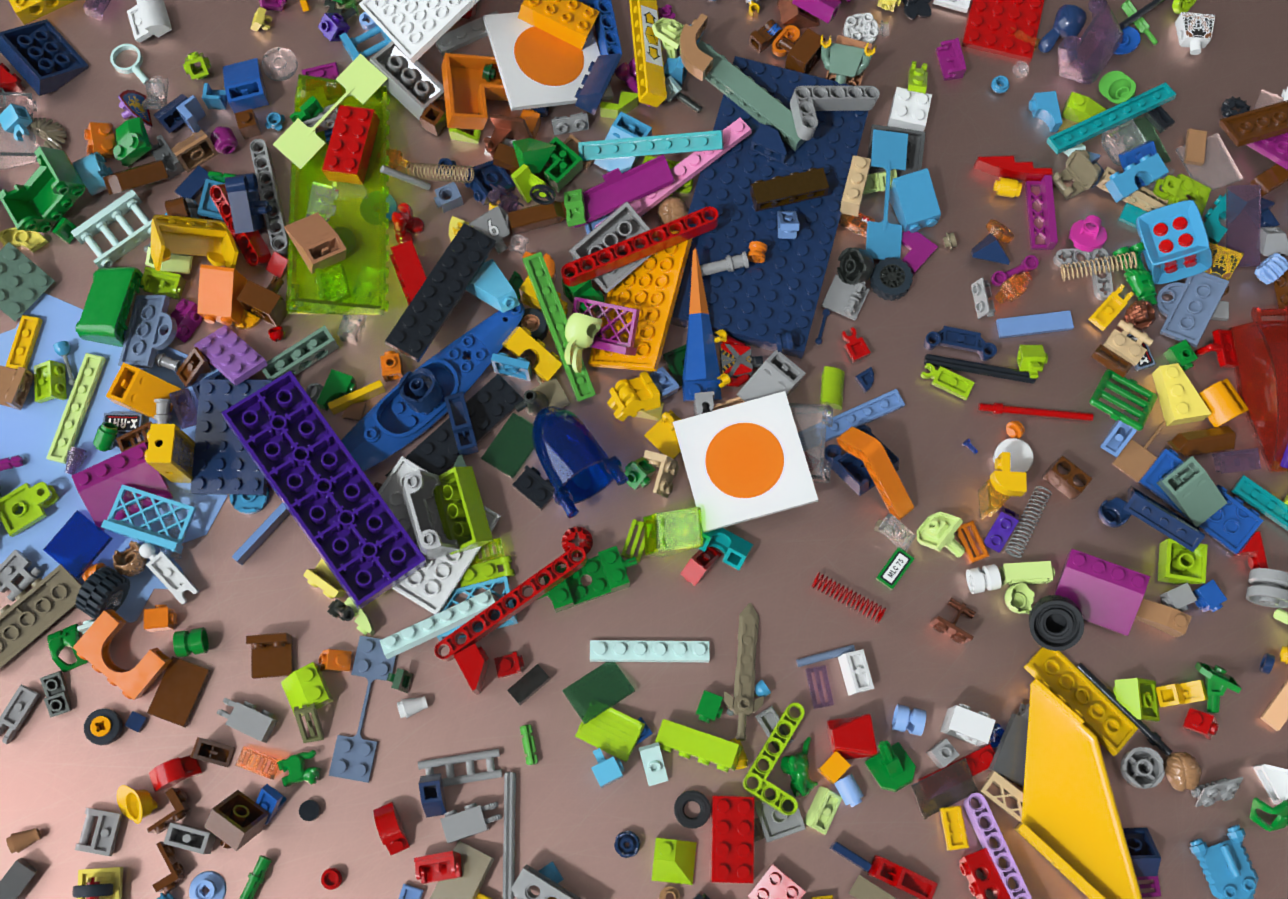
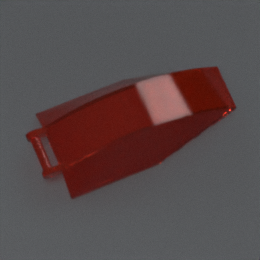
M1288 306L1277 309L1253 307L1251 310L1252 322L1229 328L1232 333L1239 366L1234 368L1237 391L1249 409L1246 411V418L1248 422H1251L1255 431L1253 433L1254 438H1257L1262 448L1260 452L1268 471L1288 472V468L1280 466L1288 443ZM1261 316H1284V320L1262 321Z

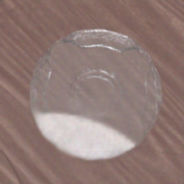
M275 47L267 51L261 63L265 75L274 81H284L291 78L298 68L295 54L290 49Z

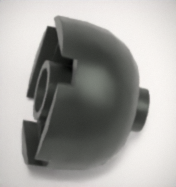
M857 247L846 248L838 258L840 267H837V272L842 282L855 285L865 282L871 277L874 270V262L872 256L866 250Z

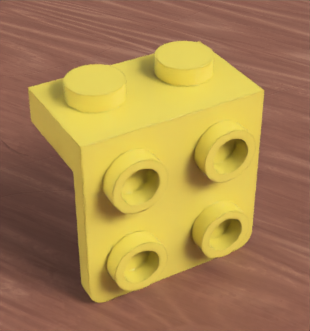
M323 559L320 560L315 569H307L303 575L308 579L307 582L316 588L320 587L324 590L323 594L331 599L343 597L346 593Z

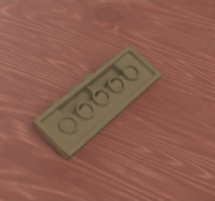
M60 564L44 579L40 577L31 584L33 588L28 592L25 590L15 598L17 601L13 605L7 604L0 610V669L76 605V598L82 584L63 564Z

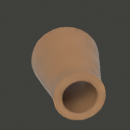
M38 828L13 833L10 837L6 838L7 846L12 854L15 852L20 853L34 842L40 840L41 834Z

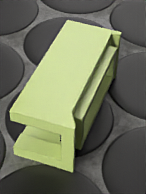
M1051 561L1005 563L999 567L1001 587L1009 583V586L1017 583H1025L1026 585L1048 584L1055 577V569L1051 566Z

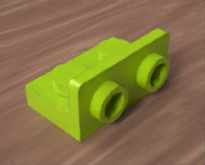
M48 360L34 366L35 402L43 403L54 398L60 400L67 399L65 364Z

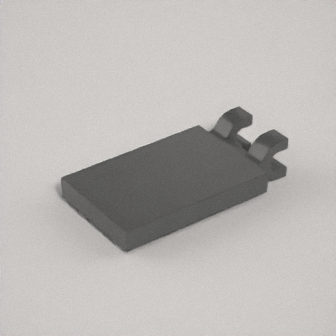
M1021 704L1018 715H1011L989 767L991 771L997 772L1000 776L1021 788H1024L1029 704L1027 706Z

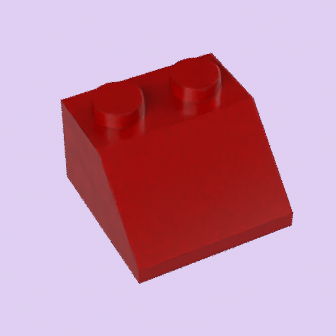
M474 643L453 656L470 688L478 695L481 693L487 673L488 664L486 661L489 660V657L482 646L478 648Z

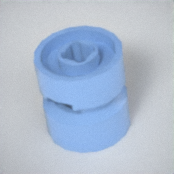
M897 704L892 720V730L900 732L908 730L910 734L921 736L926 722V710L918 708L910 710L909 706Z

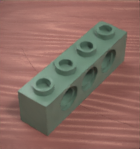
M324 325L267 361L268 366L261 370L268 380H275L289 371L296 376L338 349L339 346Z

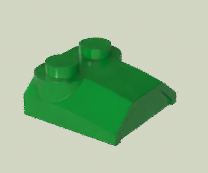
M141 117L129 119L116 129L117 145L114 147L113 153L115 159L121 161L122 166L129 167L152 149Z

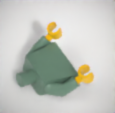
M823 35L821 36V59L829 74L836 75L835 81L839 84H845L847 77L854 78L861 75L869 66L872 55L877 48L875 45L874 49H869V42L866 44L865 49L831 43V35L828 41H824Z

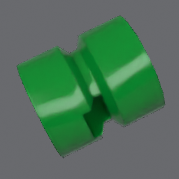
M204 627L192 629L190 633L185 630L174 632L173 647L176 656L185 657L191 655L192 652L195 655L207 653L209 650V639L206 629Z

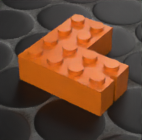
M445 53L441 68L447 128L483 130L488 119L486 99L508 101L495 57ZM486 64H494L496 69L495 79H491L490 82L482 78L483 69Z

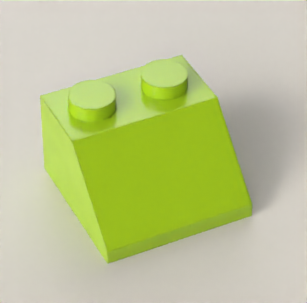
M1169 538L1161 542L1159 545L1157 581L1172 584H1205L1208 545L1200 543L1192 552Z
M314 662L294 671L281 682L293 713L294 707L297 706L299 708H302V705L310 707V704L315 703L316 709H319L334 701L319 665Z

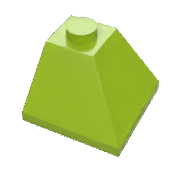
M1141 678L1115 680L1114 694L1116 700L1139 720L1160 721L1155 688L1156 681Z
M656 838L651 880L693 885L697 842Z

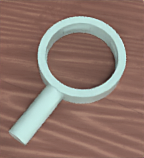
M121 44L112 51L110 60L118 72L123 74L134 72L144 85L150 83L148 77L140 69L143 57L136 46ZM133 50L138 53L137 61L130 67L121 68L115 63L116 57L122 51Z

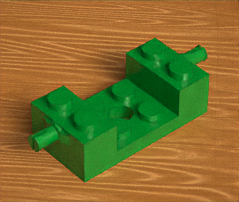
M617 546L600 551L598 556L588 559L582 568L540 598L548 596L557 613L630 587L627 568L638 564L635 556L624 560L620 556ZM560 565L557 567L556 571L558 573H563L566 570V567L561 568ZM544 576L545 585L550 581L549 576ZM582 577H591L592 583L589 586L582 585Z

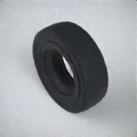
M694 790L686 791L677 798L674 804V815L677 821L686 828L694 829L701 827L710 817L711 806L709 800L701 792ZM690 801H695L700 806V813L695 818L688 817L684 812L686 803Z

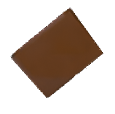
M1063 455L1052 463L1042 475L1044 476L1043 479L1069 499L1077 498L1093 479ZM1057 465H1061L1069 473L1066 475L1059 473ZM1074 476L1084 484L1083 487H1078L1074 484Z

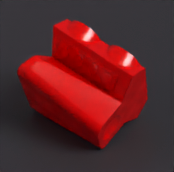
M870 714L827 721L831 755L834 752H838L845 760L870 757L877 754Z

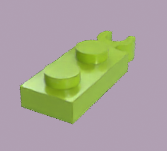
M926 363L924 368L928 369L930 373L922 372L920 375L922 378L933 379L932 385L966 401L975 382L941 366L936 370L932 364Z

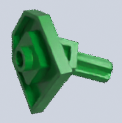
M1202 662L1196 663L1195 668L1205 676V689L1208 697L1206 710L1210 713H1218L1220 696H1223L1226 689L1229 688L1239 693L1242 688L1232 676L1226 674L1227 670L1218 665L1212 667Z
M881 740L878 745L880 753L864 763L881 789L897 792L913 782L916 765L899 742L891 746L889 741Z

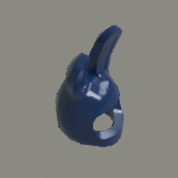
M1063 5L1060 7L1052 30L1041 39L1038 45L1039 50L1042 53L1050 52L1059 37L1066 39L1062 58L1065 61L1074 60L1077 55V36L1087 20L1086 12L1075 5Z

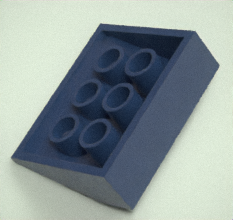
M47 19L0 32V52L39 96L58 90L88 69L89 65Z

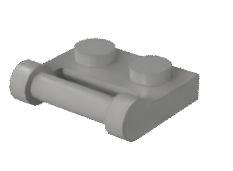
M86 808L85 822L75 850L112 856L123 814ZM95 816H98L95 832L90 846L87 845L89 836L91 833Z

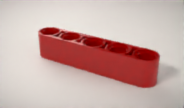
M225 184L213 185L210 188V196L247 263L250 266L267 264L271 258V253L259 231L235 234Z

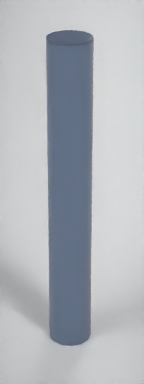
M849 645L796 659L798 667L828 660L848 652H853L855 647L854 645Z

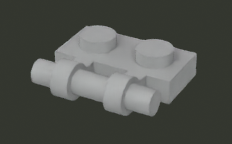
M14 550L0 565V592L5 593L9 588L12 592L7 598L13 602L30 583L37 580V576L41 573V570L37 567H34L30 572L27 570L32 562L19 550ZM22 575L24 579L16 585L14 582Z

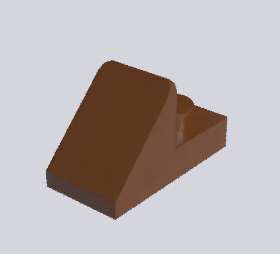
M194 347L176 374L186 387H190L200 374L211 373L212 370L200 350Z

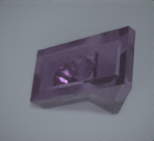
M189 388L169 393L181 428L185 429L195 426L197 422V408L195 406V398Z

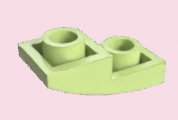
M348 597L344 604L353 609L354 617L359 615L354 620L358 624L357 629L365 636L367 633L373 636L375 630L369 617L362 608L358 610L351 598Z

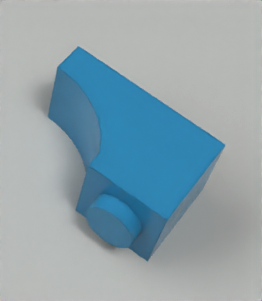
M680 56L677 58H667L664 64L665 78L672 76L682 88L688 70L684 67Z
M1056 91L1034 93L1029 101V110L1032 111L1033 118H1039L1044 121L1049 127L1050 132H1057L1062 125V118Z

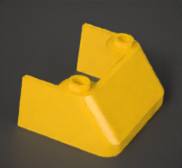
M154 215L152 218L151 257L156 271H160L162 262L169 260L171 253L206 256L208 261L214 266L235 268L239 252L226 223L218 220L169 215Z

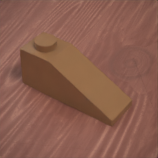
M1144 598L1135 619L1175 638L1186 634L1192 616L1175 608Z

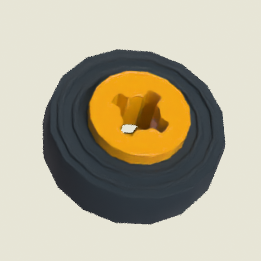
M106 708L97 709L92 712L84 723L86 738L91 743L100 746L109 745L116 741L123 729L120 715Z

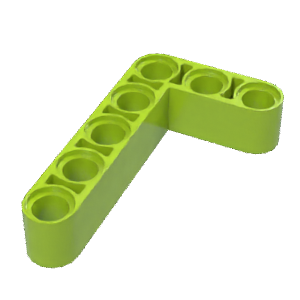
M791 703L784 710L742 782L743 788L748 793L783 815L794 814L797 811L798 803L794 797L766 779L805 714L803 706L799 703ZM795 707L799 710L800 715L798 718L790 716V708ZM780 725H786L789 728L788 735L780 734ZM770 742L778 744L779 750L777 753L769 751L768 745ZM759 760L767 761L768 769L766 771H761L758 768ZM753 777L757 780L758 785L755 789L748 787V778ZM766 789L774 790L775 798L773 800L766 799ZM785 800H790L793 804L790 812L785 811L782 807Z

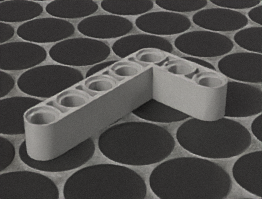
M874 86L796 87L790 100V107L798 137L806 141L812 139L818 125L815 111L872 110L880 95L879 90Z

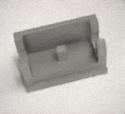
M714 391L695 393L693 404L695 416L713 410Z

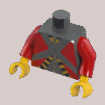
M718 330L715 334H718L719 337L714 338V341L716 343L722 341L723 343L720 344L719 350L721 375L717 379L722 380L719 387H740L752 377L753 368H758L763 364V356H752L751 347L728 336L725 330Z

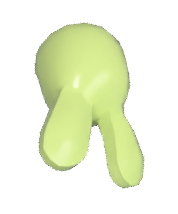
M573 313L567 321L565 337L568 344L564 357L567 365H572L575 373L582 371L583 349L590 347L594 342V336L600 330L603 322L600 318Z

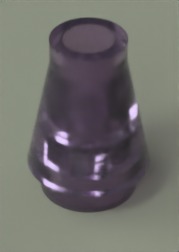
M71 446L70 450L67 451L65 473L74 475L78 472L87 457V450Z

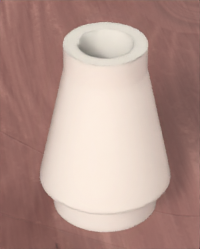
M425 696L401 699L400 702H397L400 717H406V719L428 708Z

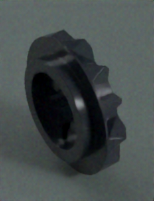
M1232 96L1223 102L1221 113L1224 118L1248 112L1251 106L1246 104L1247 100L1243 101L1240 97L1234 98ZM1236 107L1237 109H1240V111L1237 112V110H1233V108Z

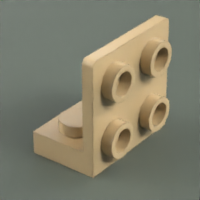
M645 450L644 458L649 460V464L659 468L653 493L668 498L673 490V478L678 473V461L667 455Z

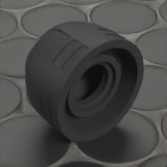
M1048 595L1041 598L1030 611L1029 626L1031 635L1043 648L1052 651H1062L1073 647L1081 639L1084 632V620L1080 609L1071 599L1059 595Z

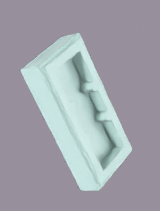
M659 743L639 747L648 785L652 786L668 781Z

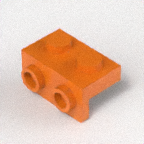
M90 122L88 128L84 131L85 140H88L87 155L99 152L104 158L115 159L113 149L116 143L113 125L111 123Z

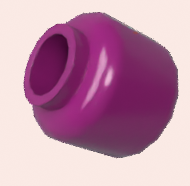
M220 126L211 133L210 139L217 152L227 155L235 151L238 141L232 129Z

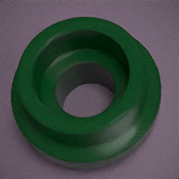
M486 64L483 69L482 78L490 82L496 76L494 64Z

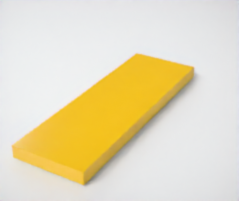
M1041 647L1024 666L1035 679L1045 681L1050 686L1049 690L1054 695L1057 693L1067 701L1065 704L1071 710L1075 708L1083 715L1081 718L1085 721L1083 724L1097 736L1098 741L1113 756L1119 753L1138 730V727L1062 652Z

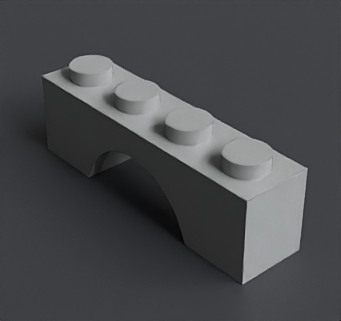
M1260 227L1256 249L1263 256L1269 257L1274 253L1288 256L1286 233L1279 227Z

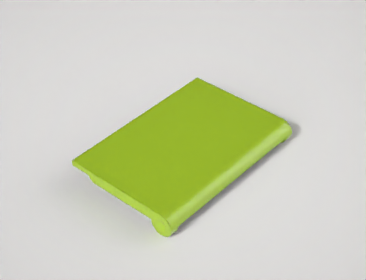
M592 699L575 737L627 762L645 724Z

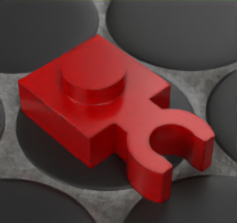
M852 327L850 329L851 336H847L845 331H843L841 337L844 341L848 342L844 347L854 363L869 356L871 352L862 337L856 338V330Z

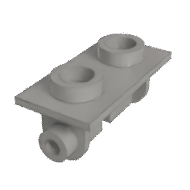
M581 112L570 115V117L562 116L551 119L554 135L589 129L587 113Z
M984 277L971 284L978 319L985 315L993 317L996 312L993 300H988V298L992 297L991 285L988 283V280H984Z

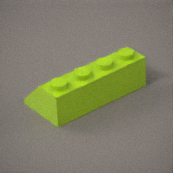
M454 467L439 475L441 485L436 486L433 493L444 534H446L449 540H457L460 550L454 551L450 555L481 547L493 541L473 467Z

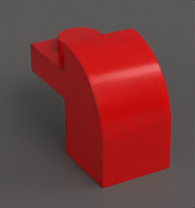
M191 755L182 758L177 757L156 766L149 772L154 791L157 792L173 787L182 780L200 775L202 771L198 760L191 758Z
M393 802L374 809V819L383 845H386L390 855L410 848V843L404 833L400 816Z

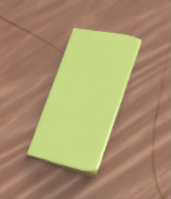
M820 786L803 821L804 824L826 835L842 801V797L830 789Z

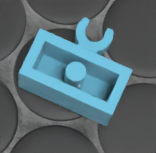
M600 748L593 751L598 764L591 767L601 788L623 777L622 772L625 769L620 759L615 760L613 756L606 760Z

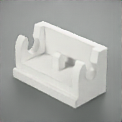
M864 649L848 652L838 657L848 696L874 689Z

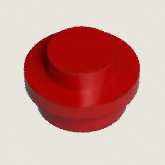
M329 868L322 874L321 883L326 889L334 890L341 885L342 874L336 868Z

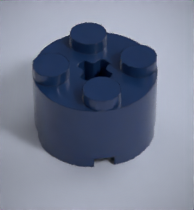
M417 368L416 371L407 372L399 382L401 397L411 410L418 413H431L444 395L442 386L433 373L426 368Z

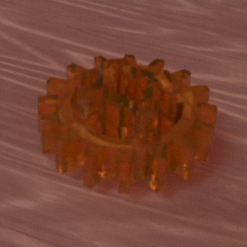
M1027 271L1019 275L1014 274L1001 284L999 288L1001 291L997 293L995 299L1000 305L1006 301H1015L1026 292L1028 288L1026 285L1033 280L1031 275Z

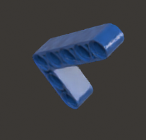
M578 0L600 11L595 22L600 54L619 53L622 55L612 1Z

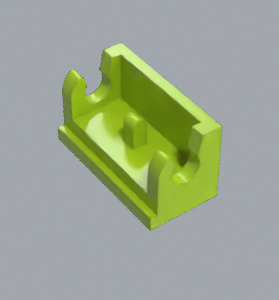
M145 266L141 279V285H144V292L167 295L172 299L180 300L186 285L185 279L180 274L161 270L156 271L155 268Z

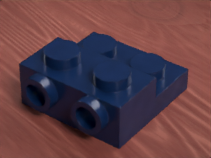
M493 160L472 167L474 171L473 181L471 183L464 182L467 188L473 190L475 200L477 202L480 201L483 206L498 200L500 195L514 191L516 188L515 183L505 169L493 165ZM470 168L468 169V178H467V181H469V179H470V177H471V169H470Z

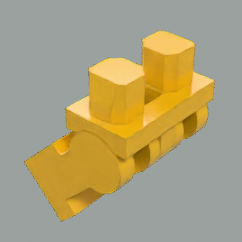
M647 371L641 372L640 377L631 380L621 379L616 383L615 388L612 387L609 390L612 397L608 400L607 404L611 409L615 410L613 413L615 418L622 422L628 416L635 418L638 414L637 412L641 409L648 411L661 407L660 392Z

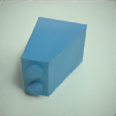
M928 168L893 179L889 191V202L899 224L902 225V230L914 233L921 228L935 226L940 219L941 212Z

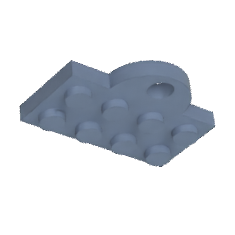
M1202 272L1188 277L1185 284L1174 282L1164 286L1157 295V308L1163 316L1167 317L1160 334L1180 342L1186 339L1189 345L1197 348L1229 285V281ZM1165 294L1172 295L1173 299L1170 301H1164L1162 299V296Z
M167 295L136 296L118 363L119 366H122L124 362L137 368H153L157 350H162L172 343L177 333V323L173 317L167 314L170 297Z

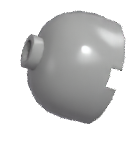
M1133 748L1124 754L1121 760L1120 770L1123 778L1127 783L1136 788L1147 789L1155 787L1162 781L1165 775L1163 759L1158 752L1151 748Z

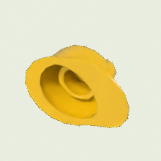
M122 785L117 790V803L121 812L137 824L141 823L143 818L151 815L153 809L158 807V803L152 799L149 791L145 789L134 790L129 786Z

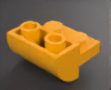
M1228 378L1213 384L1199 393L1211 412L1208 419L1214 428L1229 422L1249 410Z

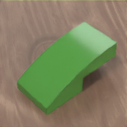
M582 188L564 192L568 227L586 223Z

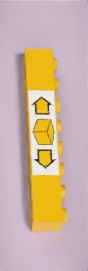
M629 0L638 99L640 103L658 107L666 100L667 91L661 39L654 35L652 29L653 24L659 20L657 0Z

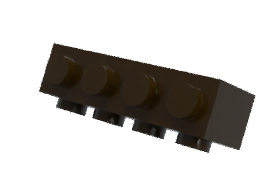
M811 168L801 173L793 172L788 176H775L770 180L755 181L751 184L750 194L755 211L757 212L827 196L829 185L823 168Z

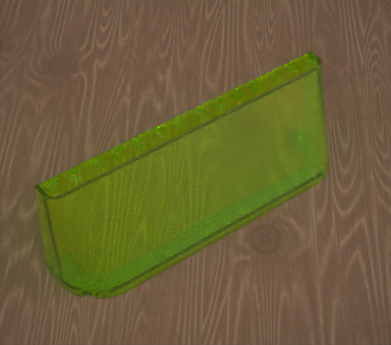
M298 74L294 112H300L301 109L299 107L312 96L319 101L322 108L335 104L346 93V89L335 79ZM381 86L364 104L351 95L346 97L340 104L374 109L380 119L363 185L329 181L322 171L328 149L324 131L318 132L316 135L326 144L301 170L291 161L289 224L318 212L338 234L347 252L345 260L311 274L288 235L287 314L384 315L385 312H388L389 301L386 300V295L389 292V284H386V278L389 275V267H386V262L389 259V251L386 250V246L389 243V234H386V229L389 228V218H386V213L389 212V202H386V197L388 198L389 186H386V182L389 181V175L380 172L382 165L389 166V155H386V151H389L390 142L386 140V136L389 135L390 126L387 125L390 110H387L390 95H387V87Z

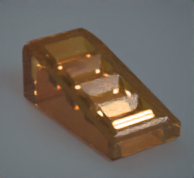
M243 746L235 766L274 780L279 768L277 762L280 759ZM246 753H251L246 765L242 764ZM256 755V761L253 767H250L253 757ZM261 758H264L260 770H258L257 767L259 765V762ZM269 760L271 763L266 773L264 770Z

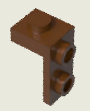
M171 788L165 792L175 810L147 828L148 833L159 834L168 828L167 825L172 821L177 822L186 816L185 813L190 810V807L186 802L188 798L182 789Z
M159 842L156 845L171 874L153 884L156 892L168 893L177 887L176 883L185 878L183 875L184 868L179 861H176L173 855L175 854L174 848L163 844L164 842Z

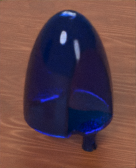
M548 406L537 413L532 428L533 445L542 467L555 489L553 499L556 504L562 506L568 518H572L579 513L574 504L596 495L614 479L618 486L628 481L629 478L622 470V463L617 456L609 458L591 432L574 413L556 406Z

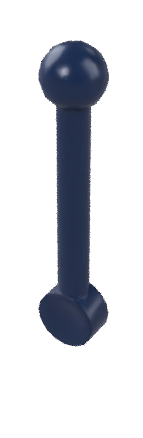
M824 309L822 312L823 320L818 338L815 340L817 345L822 344L821 338L826 319L830 315L828 309Z

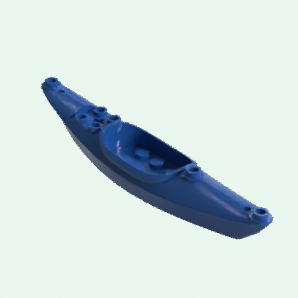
M520 303L519 306L504 313L501 311L494 313L418 367L430 370L444 390L440 403L431 413H418L411 410L401 397L398 384L343 437L341 442L363 472L415 441L448 413L444 397L461 392L465 395L491 363L492 354L499 353L504 346L502 343L521 321L525 313L523 304Z

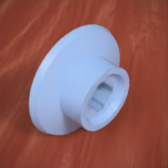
M205 871L198 874L192 880L189 887L190 899H224L226 895V883L223 877L213 871ZM205 887L210 889L207 895L202 891Z

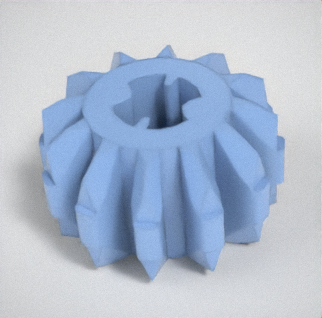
M1274 253L1256 267L1254 273L1260 281L1266 285L1279 279L1288 270L1287 259L1278 253Z

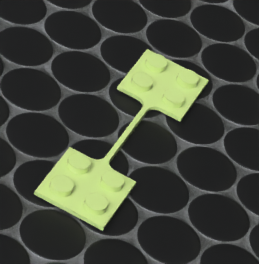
M359 54L336 78V81L346 89V93L313 127H307L300 119H297L273 145L301 170L326 144L315 133L320 124L350 95L364 104L388 78L362 54Z

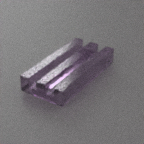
M826 666L805 669L813 709L833 706L834 703ZM819 671L822 672L824 686L828 702L826 703L822 690ZM812 672L815 674L821 704H817L811 676Z

